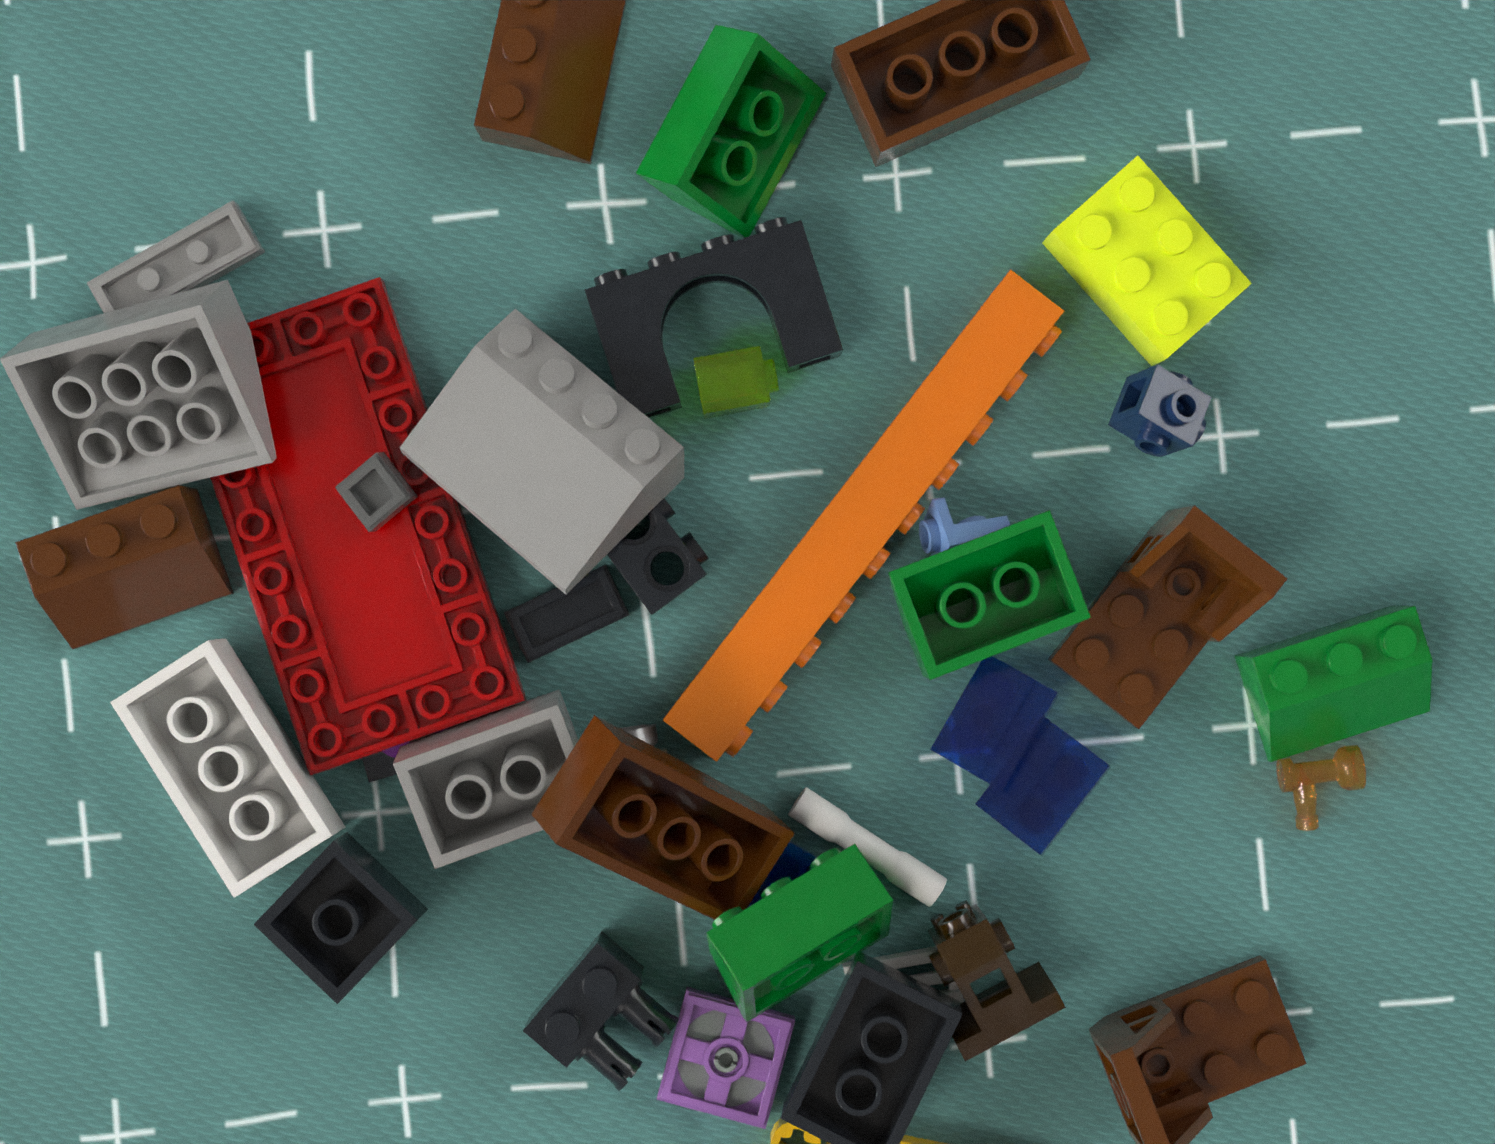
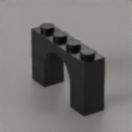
M786 217L775 218L754 227L756 235L734 241L732 234L722 235L702 243L701 248L703 252L681 258L679 252H670L647 262L649 269L627 275L626 269H618L594 278L596 286L585 289V293L617 392L648 418L682 408L663 348L664 323L670 309L682 295L695 287L708 283L732 284L743 288L758 299L770 318L787 373L840 357L843 347L801 220L788 224Z

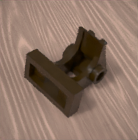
M967 900L955 906L956 911L944 917L943 914H938L931 918L930 921L933 927L927 930L938 951L928 956L944 986H947L955 981L965 1000L960 1003L963 1015L952 1035L965 1062L1066 1008L1058 991L1039 961L1018 973L1015 972L1006 953L1014 950L1015 946L1001 920L997 918L989 923L977 904L970 907ZM999 968L1005 980L975 995L970 983Z

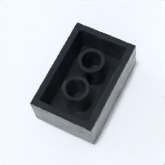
M857 950L786 1096L781 1119L830 1144H900L963 1015L960 1001Z

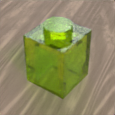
M760 346L693 358L704 419L770 407L769 393L779 391L774 359L763 360Z

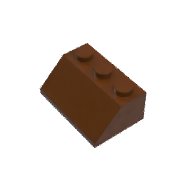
M501 0L474 127L482 141L591 165L626 0Z
M178 485L15 542L35 599L72 649H78L234 594L198 489Z

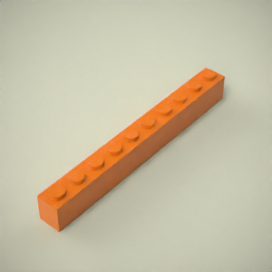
M1010 269L663 718L665 723L716 762L724 752L731 757L738 753L753 733V730L746 726V723L759 707L766 713L772 709L788 687L780 679L793 663L800 668L805 666L822 643L821 640L814 636L827 618L837 624L856 599V596L849 592L862 573L871 579L891 554L883 547L896 529L905 535L923 513L925 508L918 503V500L930 485L937 490L943 487L959 466V463L952 456L965 440L974 446L994 419L986 414L989 408L999 396L1008 402L1025 381L1028 375L1020 368L1033 352L1042 357L1059 337L1062 330L1054 324L1064 313L1063 309Z

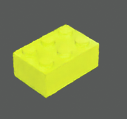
M1138 155L1058 225L1042 242L1151 366L1157 365L1170 357L1252 284Z

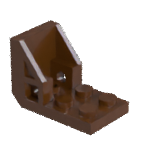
M1195 505L1168 510L1148 530L1090 604L1088 611L1091 618L1076 623L1048 660L1134 728L1140 729L1208 641L1220 642L1270 601L1288 578Z
M1260 955L1104 1016L1088 1029L1128 1132L1136 1144H1189L1213 1118L1208 1105L1209 1102L1307 1064L1267 961Z

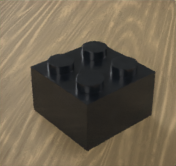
M346 832L333 840L255 922L254 926L338 1004L428 908Z

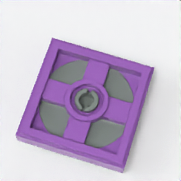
M687 987L659 1086L657 1100L766 1129L794 1027L795 1016L768 1009L746 1023L734 999Z

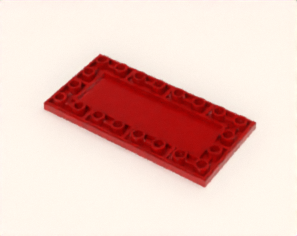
M378 277L247 323L252 334L277 458L272 463L210 478L310 776L527 701L460 503L401 453V445L428 409L384 281ZM376 452H385L418 497L379 530L368 532L335 487Z

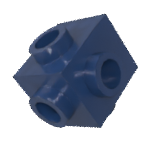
M1157 364L1126 377L1108 425L1134 440L1135 446L1140 451L1152 456L1163 457L1192 447L1200 439L1206 427L1204 416L1212 397L1195 388L1193 382L1185 375L1168 371Z

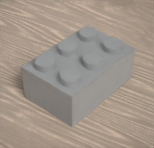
M560 689L400 746L393 766L435 869L544 830L531 814L579 740Z

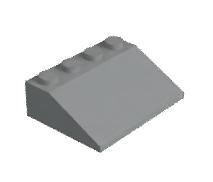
M228 280L33 332L0 358L76 510L272 463L277 458L252 334Z
M514 309L473 347L400 447L403 455L564 594H567L684 479V447L517 309Z

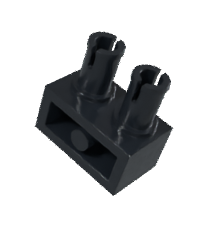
M601 931L530 1015L523 1032L566 1068L574 1059L579 1061L583 1058L620 1091L628 1083L627 1078H632L638 1071L642 1061L638 1058L636 1059L604 1032L606 1027L604 1023L611 1015L615 1018L619 1014L648 1038L655 1047L663 1042L665 1033L669 1035L679 1018L672 1015L640 988L643 983L641 978L644 966Z

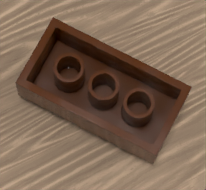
M940 0L834 47L831 68L874 165L878 167L1079 78L1091 59L1064 0Z
M595 715L531 814L556 845L714 920L729 909L740 906L745 910L749 906L795 834L764 804Z

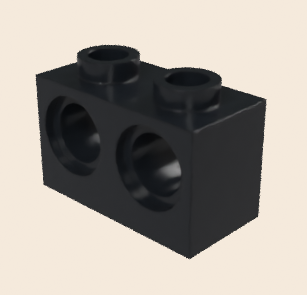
M665 498L648 513L650 528L642 538L631 540L624 537L607 554L651 615L658 612L704 578L707 573L701 565L709 559L690 532L680 538L667 521L676 513ZM665 552L677 554L684 564V573L681 579L673 585L659 583L652 573V564L655 558Z

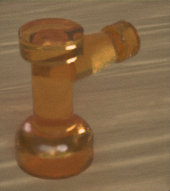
M1358 745L1338 748L1333 759L1293 763L1291 758L1278 759L1276 763L1280 790L1282 793L1293 792L1297 811L1295 816L1296 829L1310 831L1319 828V818L1316 814V783L1337 781L1341 788L1348 791L1361 790L1366 785L1365 763Z

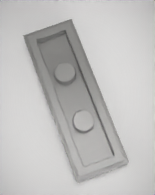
M233 200L88 281L87 285L103 313L206 286L260 256L265 251L240 206Z

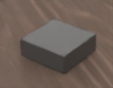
M376 452L335 487L368 532L379 530L418 497L385 452Z

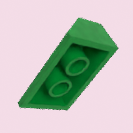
M715 25L636 174L676 203L742 238L749 237L822 103L826 92L758 33Z
M1050 510L888 572L906 634L921 673L929 680L1091 618Z
M1391 605L1235 655L1269 762L1430 712L1433 660L1415 606Z
M856 844L841 852L838 848L824 852L811 863L810 871L793 881L790 877H785L774 882L763 891L760 901L745 910L740 906L729 909L716 918L712 923L713 929L706 932L709 951L746 1023L855 956L857 950L862 952L889 935L893 899Z

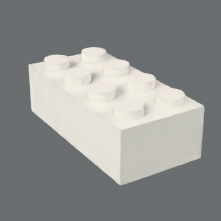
M227 639L206 641L110 702L234 898L346 828L314 776H310L307 765Z

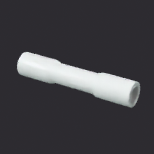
M807 787L798 796L788 813V816L829 842L837 843L844 849L856 844L870 866L883 873L888 881L928 907L934 904L946 885L947 878L907 852L899 851L851 820L847 813Z

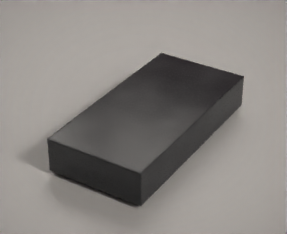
M607 565L589 572L567 594H564L557 587L504 612L527 663L630 615Z

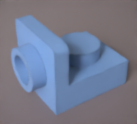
M945 498L932 499L924 520L920 521L919 539L924 552L934 555L1009 526L1010 523L1007 516L986 519V517L978 515L968 517L954 524Z

